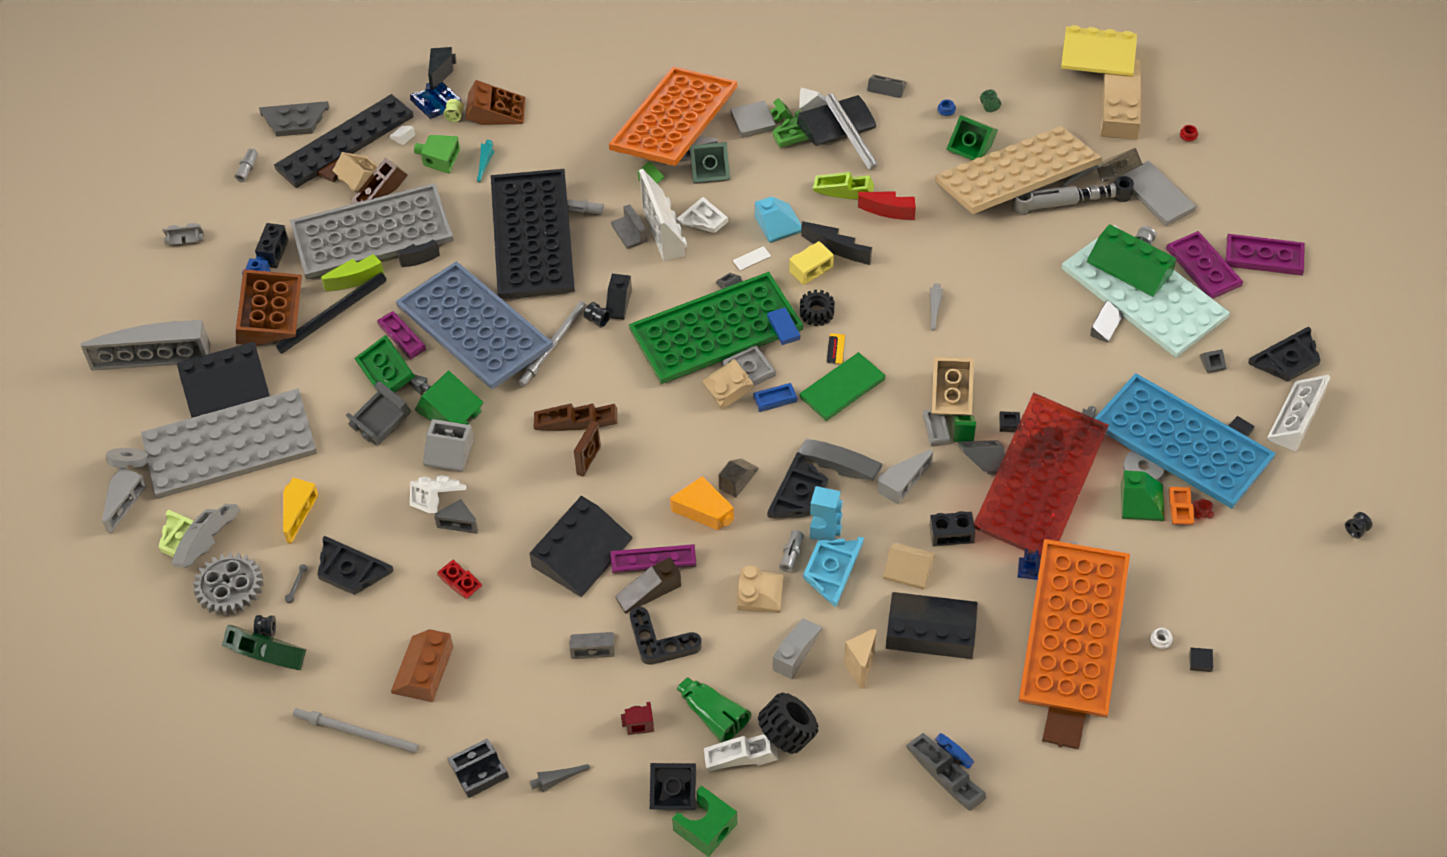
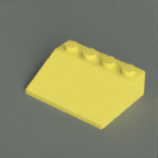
M1076 25L1066 26L1061 68L1133 76L1137 34L1131 31L1116 32L1112 29L1098 30L1094 27L1087 29Z

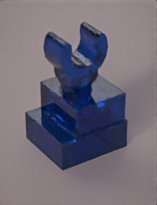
M1027 548L1024 550V558L1019 557L1017 578L1038 580L1041 560L1039 550H1036L1033 554L1028 553Z

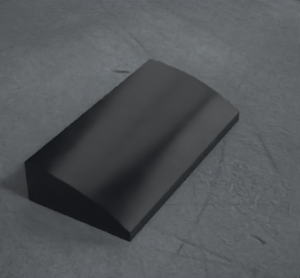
M859 95L839 101L858 133L876 128L875 120L869 108ZM828 104L798 114V127L815 146L848 137Z

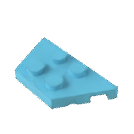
M857 537V540L845 541L844 538L833 541H817L804 571L803 579L835 607H837L863 546L864 538Z

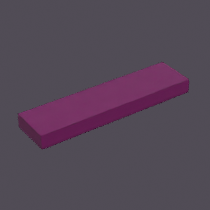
M695 544L611 551L612 573L646 571L651 566L670 557L677 568L696 566Z

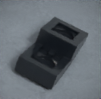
M434 239L418 248L412 244L398 252L399 262L402 267L419 265L440 256L438 243Z

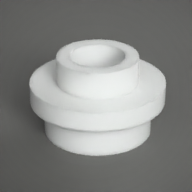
M1158 628L1152 632L1150 640L1156 648L1166 649L1171 646L1173 637L1166 628Z

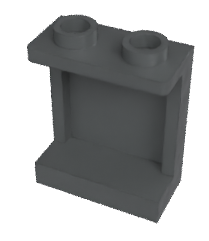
M380 381L374 385L377 393L354 416L349 412L346 414L350 421L348 425L356 432L360 430L362 432L361 436L367 442L373 441L376 445H379L412 412L405 401Z

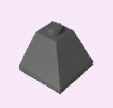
M999 440L958 442V447L987 474L995 475L999 474V471H1005L1004 446Z

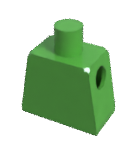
M430 135L425 144L416 143L414 146V153L421 155L424 166L448 174L460 151L458 136Z

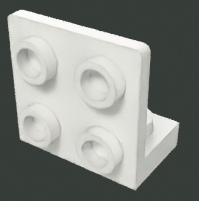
M441 475L437 476L436 479L419 477L418 481H410V506L427 513H437V506L439 505L438 492L466 490V485L459 483V480L449 479V476Z

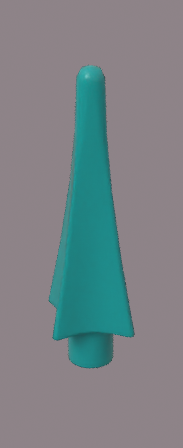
M486 140L485 144L481 143L477 182H481L485 169L495 152L492 149V140Z

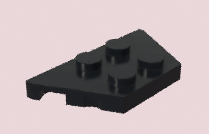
M1308 326L1250 357L1248 363L1289 382L1318 366L1321 359L1316 351L1315 340H1312L1311 328Z
M796 453L767 512V517L810 516L811 500L815 487H827L828 478L818 472L812 463L808 464L803 459L801 453Z
M327 536L323 537V549L320 553L321 563L318 567L317 575L320 580L355 595L394 571L393 566Z

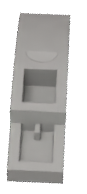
M224 504L218 510L206 509L182 537L175 551L172 565L174 567L187 568L194 564L197 557L207 553L210 550L209 547L215 543L212 536L217 534L223 525L233 521L235 515L240 512L237 504Z

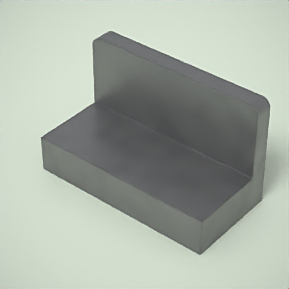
M630 204L623 206L624 217L612 221L611 225L625 247L629 249L647 242V230Z
M613 632L572 634L570 636L569 649L571 659L614 657Z

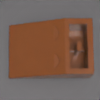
M475 80L468 92L465 119L481 125L523 124L526 97Z

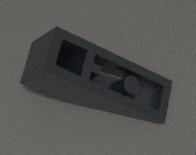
M452 47L431 48L428 70L430 90H434L453 72L457 59L456 53L453 54Z

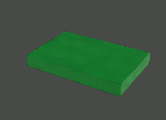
M386 334L354 358L373 386L380 381L394 393L415 377V374Z

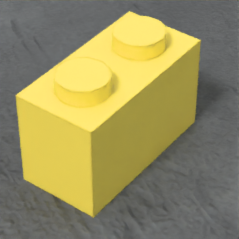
M819 241L789 259V272L805 285L833 268L834 255Z

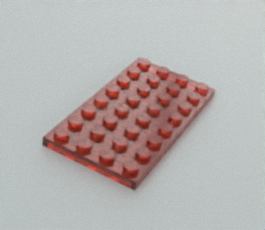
M1033 392L973 524L975 529L1041 558L1044 539L1060 541L1109 425Z

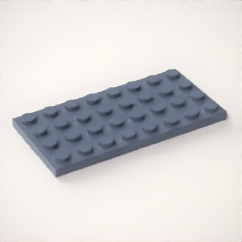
M457 261L396 301L399 309L491 390L553 348V342Z

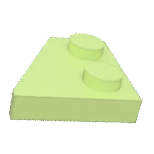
M168 510L166 512L167 522L166 525H163V536L160 539L159 549L162 553L174 557L182 537L194 520Z

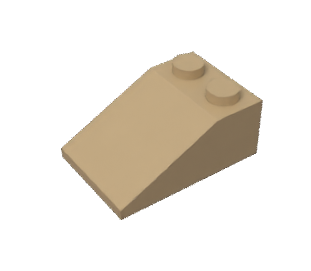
M934 357L931 414L972 416L974 358Z

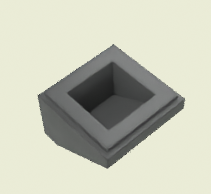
M728 273L718 279L716 284L723 289L742 282V279L739 275Z
M1223 349L1200 354L1201 361L1207 372L1227 369Z

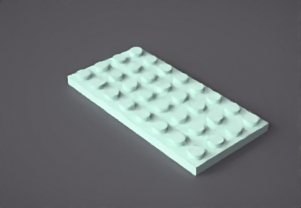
M1098 238L1062 263L1061 269L1102 301H1108L1123 313L1125 319L1175 358L1221 324L1230 314L1228 310L1175 270L1157 294L1152 297L1088 264L1087 259Z

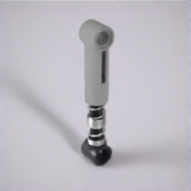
M1120 176L1115 182L1107 186L1103 184L1100 187L1092 185L1089 187L1085 186L1084 189L1069 186L1030 191L1014 198L1013 210L1019 215H1026L1031 210L1076 205L1079 200L1089 199L1091 201L1098 200L1100 197L1108 198V196L1110 198L1114 197L1119 202H1127L1132 197L1134 181L1128 176Z

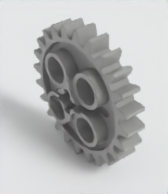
M230 552L228 557L225 558L221 554L219 560L212 557L213 563L205 562L206 568H199L201 574L195 575L196 581L193 582L195 588L193 592L197 602L201 604L203 609L207 608L209 613L215 610L216 615H219L221 611H224L225 616H227L229 611H232L235 615L238 608L245 611L244 605L252 606L251 599L258 600L256 593H262L261 586H264L262 572L254 559L249 560L248 555L242 558L241 554L238 553L233 557Z

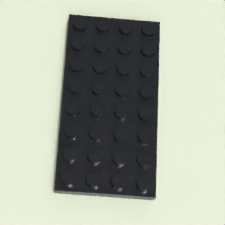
M565 169L491 175L498 296L502 299L575 292Z

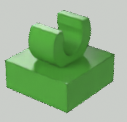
M780 98L773 102L776 108H773L770 113L774 116L773 119L777 123H780L783 118L786 120L793 118L789 108Z

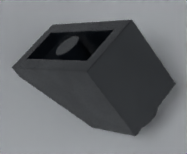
M614 273L611 275L606 301V309L611 312L610 318L625 319L632 293L630 275Z

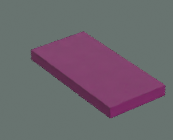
M1199 231L1167 244L1166 250L1173 257L1177 258L1176 261L1210 298L1214 299L1243 285L1241 278Z
M1227 234L1225 261L1230 267L1303 276L1305 243Z

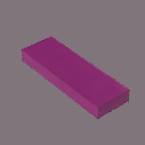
M394 311L377 320L382 330L409 359L426 350L425 344Z

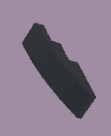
M802 221L801 236L809 242L815 244L820 241L832 254L870 265L872 247L855 244L856 238L840 235L839 228Z

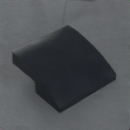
M488 738L447 758L468 798L509 778L505 767L499 760L497 752Z

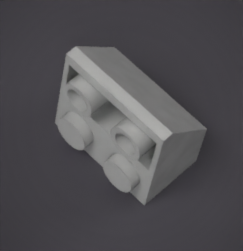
M432 419L426 434L423 465L463 472L474 441L471 425Z

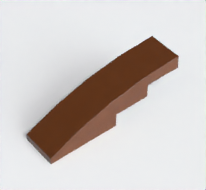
M570 403L535 411L534 429L544 431L587 429L591 420L598 422L599 427L618 424V408L615 403L597 408L593 403L575 408Z

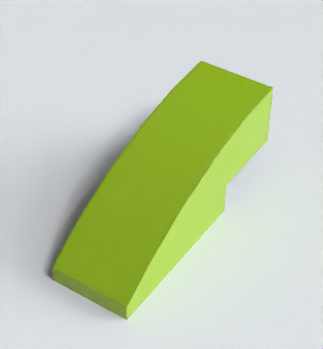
M851 172L816 175L813 185L814 192L844 199H858V192H873L874 183L870 175L852 177Z
M372 254L358 263L351 259L321 276L325 291H337L360 286L378 273L382 272L384 274L382 262Z

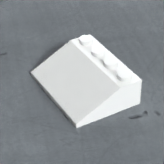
M644 169L639 170L642 209L663 262L684 257L687 242L686 238L681 236L680 224L675 222L676 214L674 210L671 211L669 197H665L663 190Z

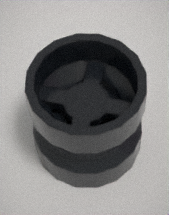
M591 302L584 311V318L588 321H594V324L600 328L608 323L611 316L609 310L600 308V305L596 302Z

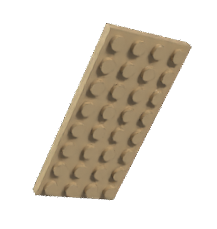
M1060 126L1032 138L1024 139L1022 142L1014 145H1009L999 151L991 152L981 158H976L968 163L960 164L950 170H945L935 175V182L967 210L975 214L1101 164L1102 157Z

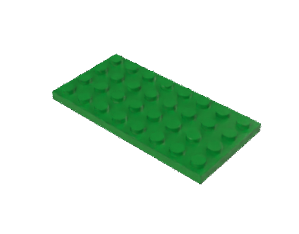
M766 272L629 324V330L661 384L721 362L753 346L760 347L778 340L767 318V313L785 307L798 332L803 330V324L770 272Z

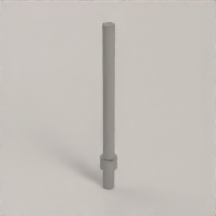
M580 301L551 338L553 348L527 366L524 375L518 381L520 386L524 387L531 377H535L541 364L586 307L584 302Z
M295 708L293 711V717L306 720L309 724L315 726L320 724L413 753H417L419 749L418 744L324 717L319 712H308Z

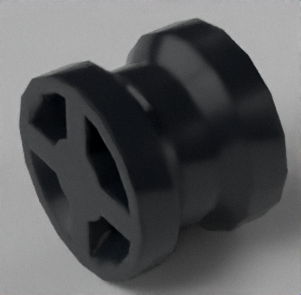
M1357 512L1354 514L1353 519L1345 522L1347 532L1354 538H1361L1365 531H1369L1373 526L1369 516L1363 512Z
M256 615L254 619V633L274 637L276 632L275 616L263 617L262 615Z

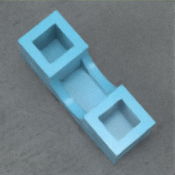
M815 487L810 508V515L813 516L810 525V539L833 541L836 539V536L841 535L844 502L840 500L841 491Z

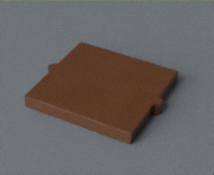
M1049 707L1042 741L1056 744L1058 747L1065 746L1079 750L1086 714Z

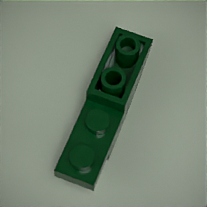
M227 625L222 646L234 650L235 653L295 670H301L307 650L234 625Z

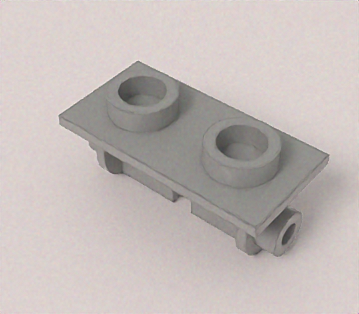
M190 223L183 227L171 225L168 228L162 229L167 236L164 237V242L169 244V246L183 244V237H185L186 244L200 243L204 239V230L201 225L196 223Z

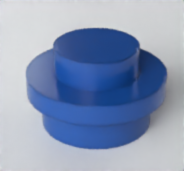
M949 99L942 100L938 105V112L943 116H951L956 111L954 102Z

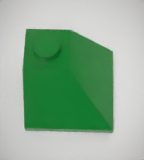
M1124 470L1121 481L1122 519L1164 521L1163 484L1145 471Z

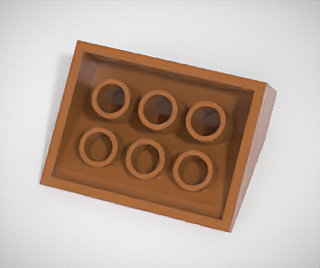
M243 269L236 323V344L255 342V345L296 337L302 281L301 274Z

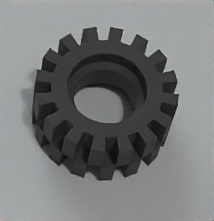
M816 289L814 293L808 291L807 295L804 294L803 298L800 299V317H803L804 322L808 320L807 324L811 325V323H814V326H817V323H820V326H823L824 322L828 324L833 319L835 301L832 295L829 296L828 292L824 294V290H820V293H818ZM819 305L824 307V309L813 310L810 307Z

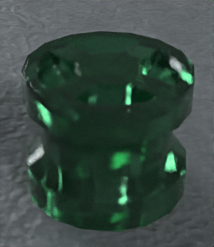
M989 89L980 95V101L986 112H994L1001 106V101L997 97L998 95L995 90Z

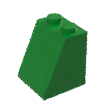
M448 370L421 396L414 410L430 421L435 419L469 425L468 421L471 418L476 419L482 412L480 408L484 402Z

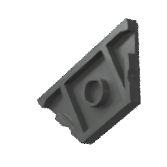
M324 101L259 107L261 116H264L267 124L272 128L276 136L310 134L314 132L316 125L322 120L323 112L329 109V103Z

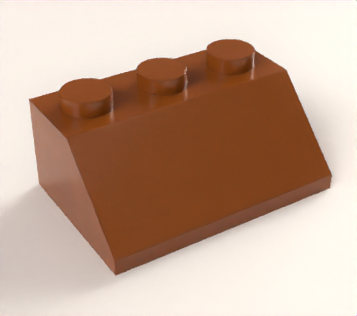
M429 629L413 635L391 693L433 702L454 647L451 634Z

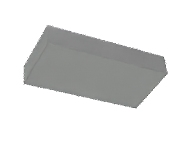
M932 409L923 410L930 447L950 444L951 439L945 415L931 414Z

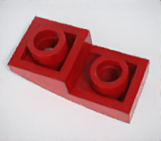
M454 559L437 572V576L465 599H468L483 585L468 570L465 571Z

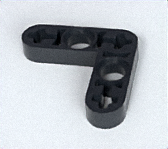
M635 607L631 610L630 623L640 658L645 664L653 665L693 655L701 650V637L695 632L657 640L647 609ZM637 615H641L643 619V625L639 624ZM649 632L651 636L648 639H641L639 634ZM692 640H693V642L695 643V645H694V646H691V644L689 643V641H692ZM681 642H682V645H683L684 649H681V647H680V643H681ZM671 644L677 647L674 652H667L665 650V647ZM650 645L653 656L647 654L646 646Z

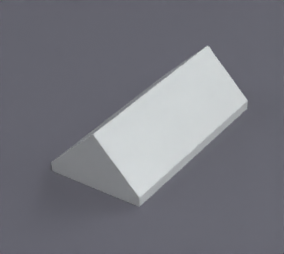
M1329 375L1295 381L1267 437L1270 442L1297 452L1324 397L1330 380Z

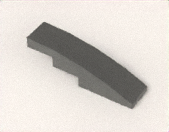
M806 438L798 450L803 455V459L817 461L819 467L836 469L841 476L874 481L882 468V463L865 455L822 441Z
M922 733L906 745L907 749L929 774L968 811H971L986 799V793L970 780L969 774L954 763L953 756L927 735Z

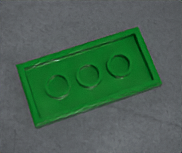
M858 352L800 393V398L825 421H828L884 381L886 375Z

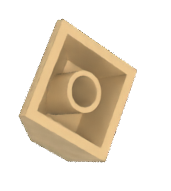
M342 152L332 171L338 175L339 180L349 185V189L358 192L378 166L366 156Z

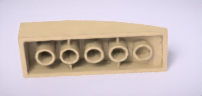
M1135 60L1133 76L1103 73L1102 137L1138 139L1141 122L1140 60Z

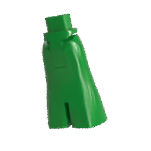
M687 677L677 687V690L682 694V698L686 700L688 706L700 717L721 743L731 740L751 719L752 713L748 709L726 698L704 683L700 684L699 681H693Z

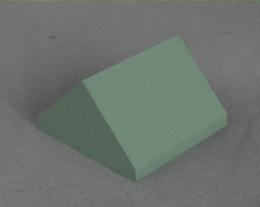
M727 142L690 146L693 183L730 179Z

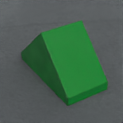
M953 415V442L974 441L976 429L974 416Z

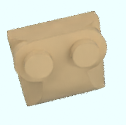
M735 359L702 380L722 410L755 388L747 373Z
M752 565L742 568L739 577L737 610L780 613L783 574L760 571L759 568Z

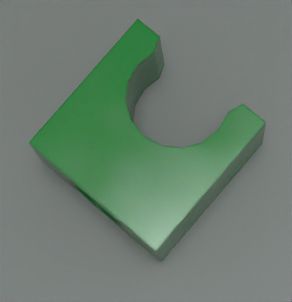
M701 785L696 791L697 804L707 812L706 816L699 820H689L677 812L672 818L675 833L709 857L736 827L738 820L735 809Z

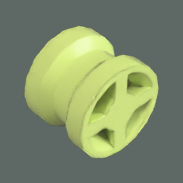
M457 99L448 100L444 117L448 121L458 122L464 110L463 103Z

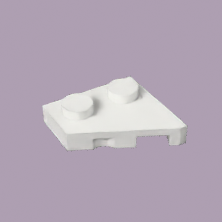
M704 197L677 218V222L680 225L716 233L729 222L728 217Z

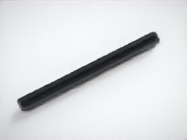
M382 272L378 273L296 330V337L283 339L278 342L276 349L280 353H284L384 284L387 279Z

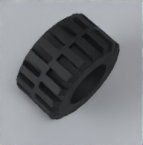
M778 693L759 712L758 721L763 734L774 746L789 754L799 753L819 731L817 719L810 708L799 698L789 693Z

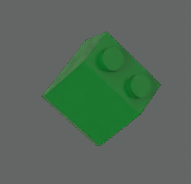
M960 115L946 150L970 160L981 158L992 147L998 129Z

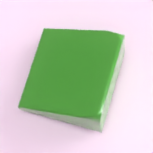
M650 161L641 168L657 184L664 179V175ZM638 171V181H640V171Z

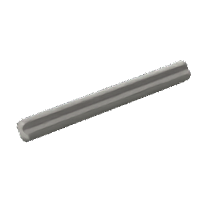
M833 93L828 94L825 98L826 103L869 170L874 169L877 166V162L835 95Z

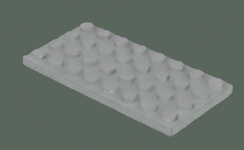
M435 183L290 220L306 279L325 275L351 259L358 263L374 254L379 260L397 256L399 251L412 244L418 248L432 239L438 245L454 241Z
M299 388L141 432L145 452L148 453V466L157 499L317 454Z

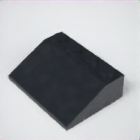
M255 342L177 363L191 418L270 396Z
M580 496L529 553L531 566L582 597L611 564V551L623 550L632 540V536L597 504Z
M892 592L886 649L972 659L978 602Z

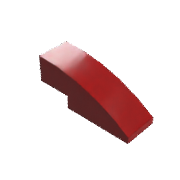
M896 191L858 192V208L892 219L915 220V196L896 197Z

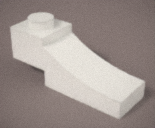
M764 734L750 739L741 736L704 748L706 769L710 772L739 765L756 764L760 766L778 760L777 747Z

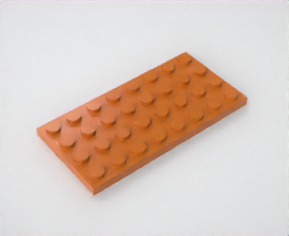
M672 67L611 140L609 150L676 166L737 89V81Z
M1044 539L1018 702L1108 717L1129 567V553Z

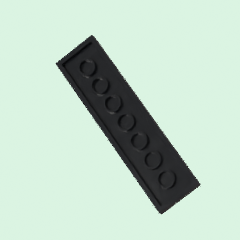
M390 94L274 164L275 170L295 188H298L316 177L320 169L339 159L342 152L353 154L413 118V111L393 94Z

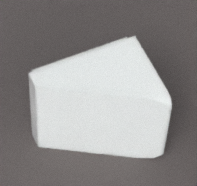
M401 126L389 137L403 146L415 136L414 127Z

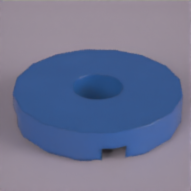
M943 733L937 735L935 738L937 744L956 760L960 759V765L970 769L975 763L974 760Z

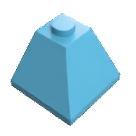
M772 196L755 202V218L769 243L801 233V223L789 203Z

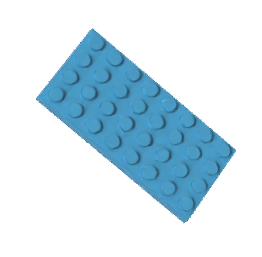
M1137 373L1131 377L1093 419L1091 424L1095 429L1231 509L1234 508L1262 474L1276 454Z

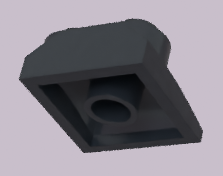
M650 763L649 809L695 810L696 763Z

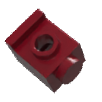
M651 701L646 702V706H632L625 709V714H621L622 727H627L628 735L654 732Z

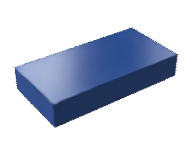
M785 307L767 313V318L782 345L800 340V334Z
M791 383L753 393V398L759 412L797 402V396Z

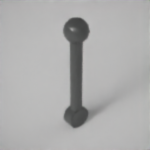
M305 564L299 566L300 571L290 593L285 596L287 603L294 601L293 595L303 573L307 571Z

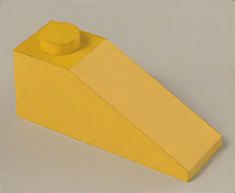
M294 477L285 486L283 491V532L289 544L294 540L319 496L314 483Z

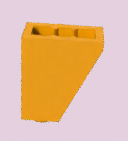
M703 476L670 497V507L674 513L713 529L719 530L724 526H728L734 520V507Z

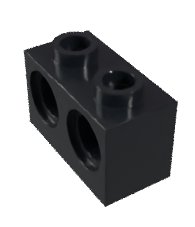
M266 223L255 249L256 257L260 256L268 260L269 266L272 268H278L289 241L285 225Z
M959 511L956 513L930 515L929 527L933 546L975 543L976 531L972 512Z

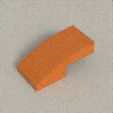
M1169 487L1168 494L1172 524L1194 525L1191 487Z

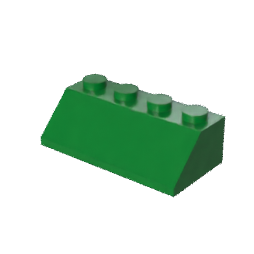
M1109 224L1099 235L1087 259V263L1154 297L1173 274L1177 258Z

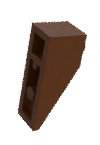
M385 158L351 201L359 203L389 195L401 185L408 174L392 161Z

